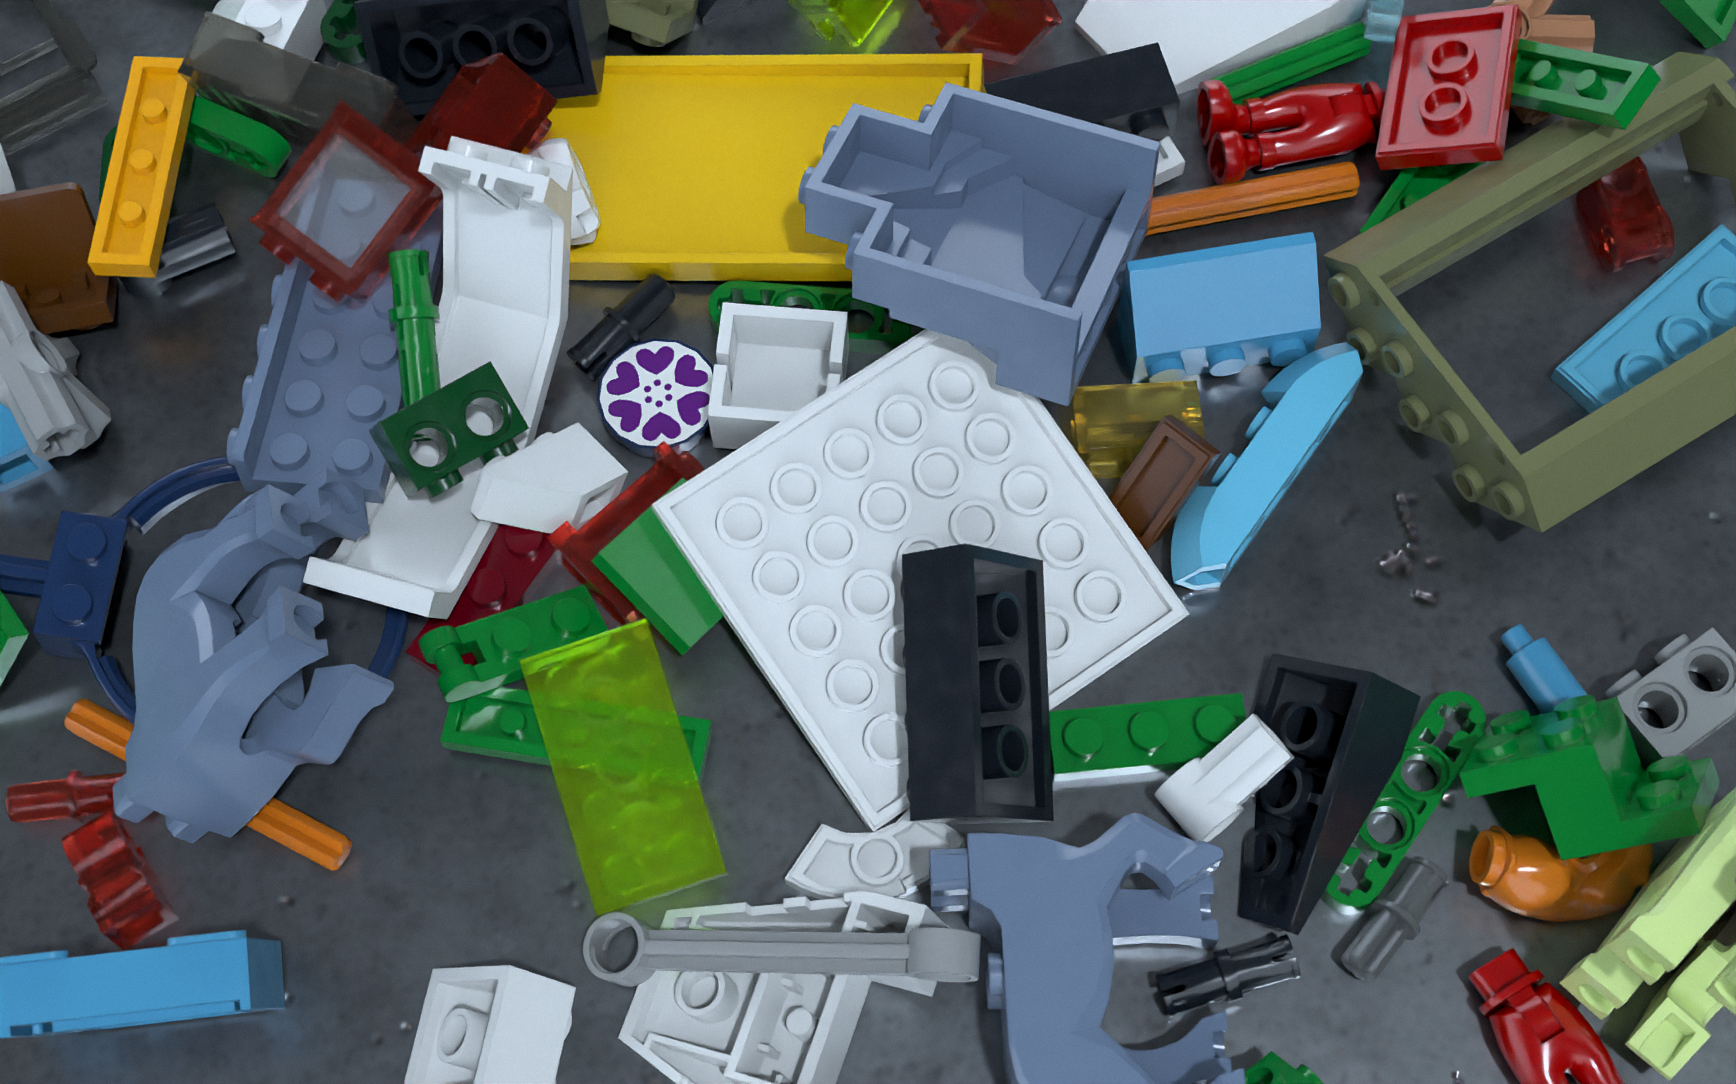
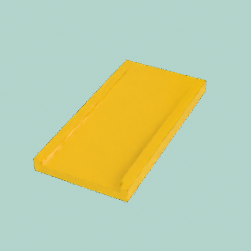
M982 53L605 56L602 91L599 94L509 105L503 149L527 154L540 142L548 139L563 138L568 139L573 151L576 153L594 196L601 224L598 230H596L597 236L594 242L570 246L569 280H644L649 274L656 273L665 281H852V270L847 269L845 266L848 245L807 233L805 231V205L800 204L798 201L802 177L808 167L816 168L822 158L824 142L829 129L833 125H841L853 103L918 121L923 107L926 104L934 105L946 82L983 92Z

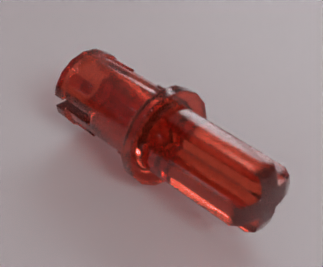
M76 770L71 771L68 778L12 784L7 788L6 811H8L10 820L15 823L70 817L74 823H84L88 815L115 813L113 786L127 772L83 776L81 771Z

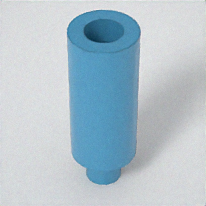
M1522 624L1514 626L1500 637V640L1512 655L1505 665L1542 714L1553 712L1555 706L1565 700L1588 695L1545 637L1534 641Z

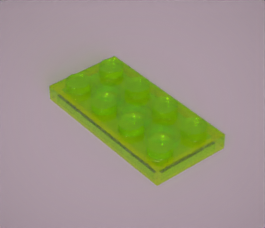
M645 618L519 660L596 915L601 917L608 913L619 912L728 875L729 872L649 621Z

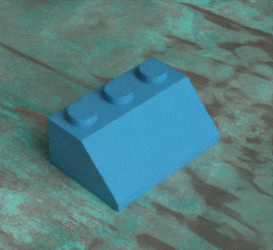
M1313 232L1127 261L1117 315V325L1131 384L1149 382L1154 386H1167L1182 380L1185 376L1210 372L1214 376H1228L1241 371L1245 366L1270 362L1274 366H1288L1299 358L1313 352L1321 329L1317 252Z

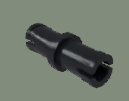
M1285 934L1279 936L1278 939L1229 953L1227 948L1213 952V959L1164 974L1162 972L1155 974L1160 994L1177 989L1184 990L1164 997L1163 1003L1168 1016L1173 1017L1176 1016V1013L1226 999L1228 1003L1243 999V994L1252 992L1255 989L1291 978H1300L1301 972L1296 957L1277 963L1272 961L1291 955V951H1294L1288 935Z

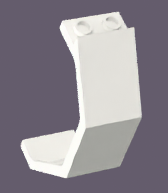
M451 136L447 151L425 146L418 172L439 186L443 193V289L439 303L440 320L435 322L440 384L442 388L491 361L529 429L513 438L518 447V450L512 453L514 454L530 446L535 439L568 320L573 166ZM468 405L465 412L468 427L476 434L490 435L493 430V418L490 412L480 405ZM414 441L409 443L410 454L417 463L427 467L437 464L439 449L434 441ZM480 458L458 469L464 481L432 499L429 498L425 489L407 497L391 470L383 503L365 502L370 532L356 540L344 538L337 551L329 559L309 557L303 583L425 617L448 619L500 523L477 519L470 511L479 484L477 480L478 475L484 467Z

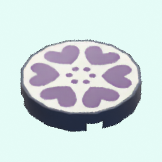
M653 338L630 345L611 359L599 380L597 403L605 430L614 440L616 439L619 443L625 445L627 450L641 457L667 458L688 452L701 442L700 438L710 428L708 409L714 371L713 365L698 349L678 340Z

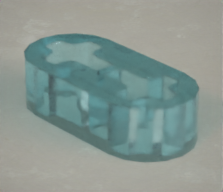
M1368 0L1363 39L1393 44L1404 0Z

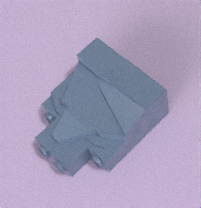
M946 82L934 105L926 104L923 107L918 121L853 103L841 125H833L829 129L824 142L823 156L816 168L810 166L806 169L800 183L798 201L800 204L805 205V231L807 233L848 245L845 266L847 269L852 270V298L888 308L889 318L967 341L997 365L995 382L997 385L1069 406L1122 289L1126 262L1135 260L1148 231L1161 142Z

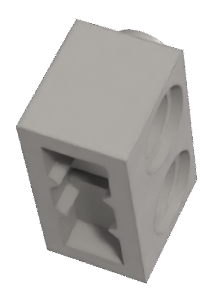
M1713 627L1693 642L1685 633L1655 655L1654 660L1660 666L1645 677H1642L1634 669L1604 693L1608 699L1618 697L1644 771L1647 770L1650 764L1660 759L1675 755H1685L1736 717V652ZM1689 671L1700 673L1706 677L1711 684L1712 692L1701 690L1695 686L1689 677ZM1638 707H1646L1656 712L1662 720L1663 729L1654 728L1645 723L1639 714Z

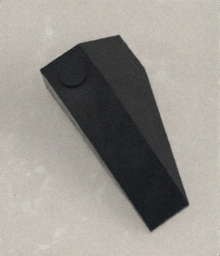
M1272 654L1253 714L1257 715L1278 736L1294 759L1270 779L1266 785L1252 795V797L1256 798L1254 830L1245 838L1240 917L1299 935L1399 764L1421 696L1370 671Z

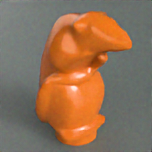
M1492 825L1489 830L1481 831L1473 843L1469 860V872L1472 881L1479 884L1480 891L1484 896L1491 898L1499 906L1517 914L1549 922L1586 920L1617 912L1626 906L1635 890L1639 886H1644L1650 879L1653 849L1652 843L1561 860L1558 849L1535 835H1510L1501 827Z

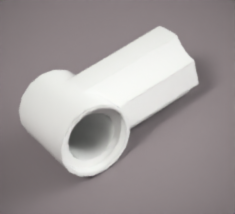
M1252 714L1203 759L1195 758L1176 771L1160 786L1154 796L1193 841L1210 842L1242 813L1244 808L1241 805L1256 791L1266 785L1294 757L1278 736L1257 715Z

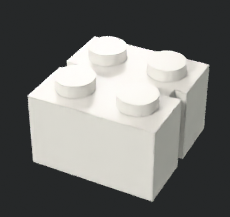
M723 302L716 349L718 365L714 364L708 409V421L713 447L739 449L845 381L849 354L848 312Z

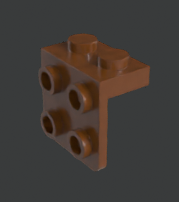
M73 182L0 195V281L2 280L15 288L36 330L42 334L71 329L90 330L100 326L102 323L114 321L118 278L117 276L95 275L87 263L96 222L83 189Z

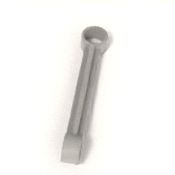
M612 912L598 918L588 929L583 942V957L586 966L596 977L626 987L644 983L655 971L910 976L917 979L940 982H973L979 978L981 935L971 931L950 928H916L910 930V933L656 930L646 921L626 913ZM632 927L638 937L637 954L633 962L626 969L618 973L612 972L607 959L609 944L615 934L621 929Z

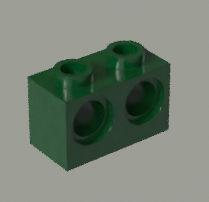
M491 361L379 421L369 430V433L406 496L409 497L425 489L429 498L432 499L464 481L458 469L480 458L485 466L490 460L499 455L506 457L517 451L518 447L513 438L529 429ZM468 405H480L490 412L493 418V430L490 435L476 434L468 427L465 419ZM425 435L436 443L439 449V459L435 466L427 467L420 465L412 458L409 450L412 436Z

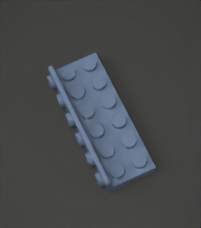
M316 158L310 179H304L301 183L299 192L300 216L297 226H290L286 235V265L283 275L277 274L273 280L271 290L272 314L269 324H263L258 332L257 354L259 359L254 375H248L243 384L242 405L244 411L239 428H232L229 433L227 460L231 466L235 467L245 492H255L270 484L286 493L295 495L326 467L362 487L365 502L383 503L391 468L373 440L369 430L379 421L403 409L395 325L389 324L388 310L393 308V290L388 253L405 249L429 251V276L433 300L443 260V193L440 187L336 179L330 159Z

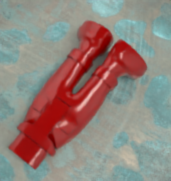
M1216 79L1202 81L1197 89V120L1202 146H1209L1208 167L1210 174L1218 185L1237 183L1245 176L1246 171L1253 167L1256 171L1271 170L1275 166L1332 155H1344L1367 143H1378L1387 88L1380 89L1375 81L1366 82L1363 89L1360 83H1319L1291 88L1261 99L1259 97L1245 99L1241 105L1233 103L1231 94L1222 81ZM1293 128V129H1288V130L1279 131V132H1275V133H1271V132H1270V131H1275V130H1280V129ZM1242 135H1244L1246 138H1251V137H1253V138H1252V139H1244Z
M1514 948L1489 961L1468 976L1485 1001L1478 1009L1486 1018L1490 1019L1498 1046L1520 1084H1569L1565 1072L1569 1073L1578 1084H1625L1606 1047L1585 1017L1549 982L1539 985L1544 978L1541 971L1537 969L1530 972Z

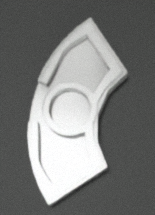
M910 808L895 823L869 833H845L821 824L785 877V883L801 893L820 900L844 898L845 892L869 891L899 899L919 891L930 884V850L966 848L967 837L946 824L911 822Z

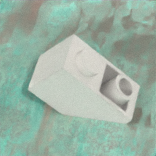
M577 422L555 434L552 432L542 434L530 446L508 457L499 455L490 460L478 475L477 480L479 484L470 511L480 520L568 537L613 512L628 471Z

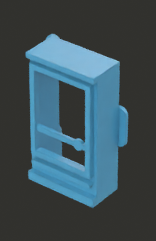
M246 930L168 938L167 946L70 958L68 950L0 957V1039L59 1035V1033H76L285 1009L281 940L248 938Z

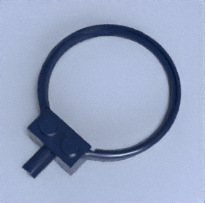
M227 456L192 463L163 476L140 491L124 507L110 517L62 510L50 561L0 554V590L2 593L40 598L32 633L46 655L87 660L97 683L111 705L133 726L136 714V696L122 677L113 656L101 657L102 649L99 646L103 638L122 551L126 550L127 537L133 528L143 536L161 518L185 501L212 488L241 482L235 467L228 463ZM387 606L381 642L374 659L367 669L368 671L386 679L389 678L404 645L408 629L409 612Z

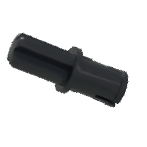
M656 273L649 274L614 309L607 306L603 310L605 317L573 348L567 351L568 357L573 361L577 360L574 364L591 380L597 379L612 358L625 350L630 344L641 342L639 334L674 302V290L668 282Z

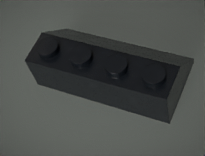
M359 0L354 3L381 120L596 95L602 91L609 28V16L605 0Z
M967 543L902 554L903 579L900 592L904 610L905 644L902 657L906 675L907 711L904 723L908 739L909 777L906 789L910 804V821L941 824L1053 822L1043 560Z

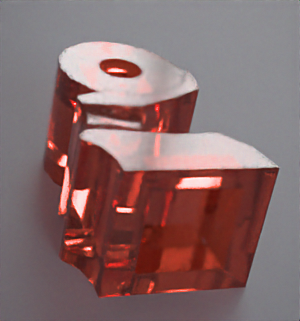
M112 809L61 838L65 854L79 877L77 880L79 886L90 895L87 906L100 932L123 951L179 919L163 892L140 871L148 861L141 847H137L124 823Z

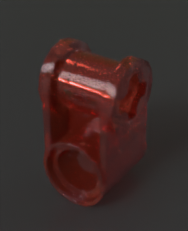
M1639 156L1577 191V208L1581 212L1593 240L1597 260L1606 272H1619L1624 268L1625 263L1649 257L1661 261L1673 255L1675 250V234L1671 219L1662 208L1648 176L1646 165ZM1604 182L1612 184L1619 192L1609 189L1604 185Z

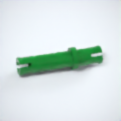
M405 249L388 253L393 290V308L388 310L389 324L395 325L403 408L441 388L435 340V322L440 320L439 307L433 305L429 276V251H419V249ZM414 435L410 442H430L433 440L425 435Z

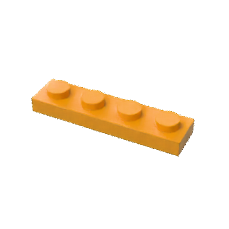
M133 56L87 262L95 275L156 278L199 75L194 60L191 58Z

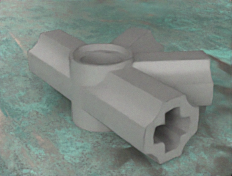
M1 280L0 403L11 410L33 455L47 461L58 456H69L79 448L85 449L100 437L105 426L111 421L110 409L76 378L78 376L76 361L80 353L67 337L53 338L36 330L15 288Z

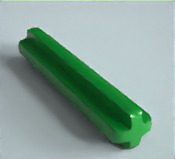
M1354 22L1215 76L1210 80L1222 81L1229 90L1233 103L1242 104V101L1245 99L1266 95L1367 55L1370 52L1372 38L1362 22Z

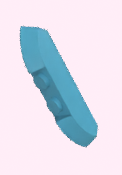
M1344 342L1313 351L1285 367L1262 390L1261 393L1271 409L1264 406L1250 424L1244 437L1250 441L1247 448L1240 457L1230 453L1216 471L1210 484L1213 487L1198 486L1177 516L1171 542V570L1175 584L1193 590L1220 587L1353 399L1363 373L1357 349Z

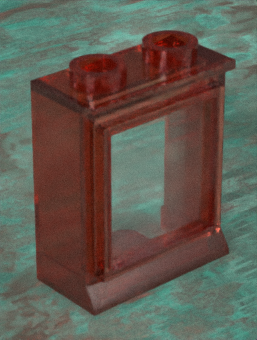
M340 99L331 117L256 216H251L249 221L265 232L258 242L261 246L287 265H290L297 256L315 270L308 280L332 299L340 303L343 297L348 294L363 304L390 269L388 253L406 248L443 199V193L439 186L418 172L420 158Z

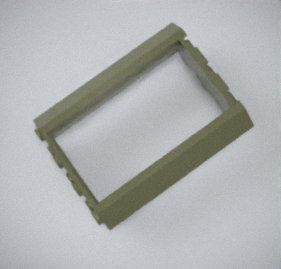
M1679 51L1652 66L1661 80L1626 130L1564 117L1504 151L1503 160L1483 163L1323 255L1331 277L1327 281L1329 293L1337 306L1342 309L1349 332L1346 334L1347 343L1358 350L1361 364L1394 376L1401 396L1398 404L1399 411L1409 428L1414 432L1422 433L1448 445L1455 466L1452 478L1456 488L1466 500L1476 502L1500 513L1508 520L1517 521L1543 533L1736 414V326L1521 455L1396 298L1398 295L1677 133L1680 136L1688 170L1729 179L1736 205V92L1726 82L1736 75L1718 57Z

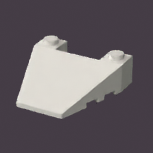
M1087 0L1075 20L1074 28L1102 56L1158 42L1177 94H1181L1198 88L1199 83L1202 81L1210 80L1215 76L1355 22L1362 17L1366 0Z
M869 891L845 892L844 898L810 901L804 896L784 898L783 904L751 907L746 902L672 909L666 911L659 930L910 933V930L916 928L949 927L927 905ZM655 971L647 981L638 985L618 1038L676 1084H836L871 982L874 981L932 997L937 981L917 979L910 976Z

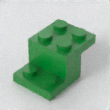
M1583 695L1565 700L1556 705L1554 711L1530 717L1527 710H1517L1494 718L1459 772L1468 798L1534 784L1561 860L1699 834L1704 826L1720 783L1712 757L1689 761L1688 756L1685 755L1670 756L1655 761L1644 771L1618 697L1596 702L1592 695Z

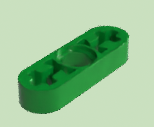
M194 95L185 142L265 177L272 178L278 174L292 152L289 143L279 133L258 121Z

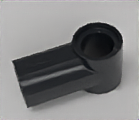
M211 202L168 219L156 278L118 276L130 294L146 299L156 297L170 287L176 275L236 252L229 230L216 203Z

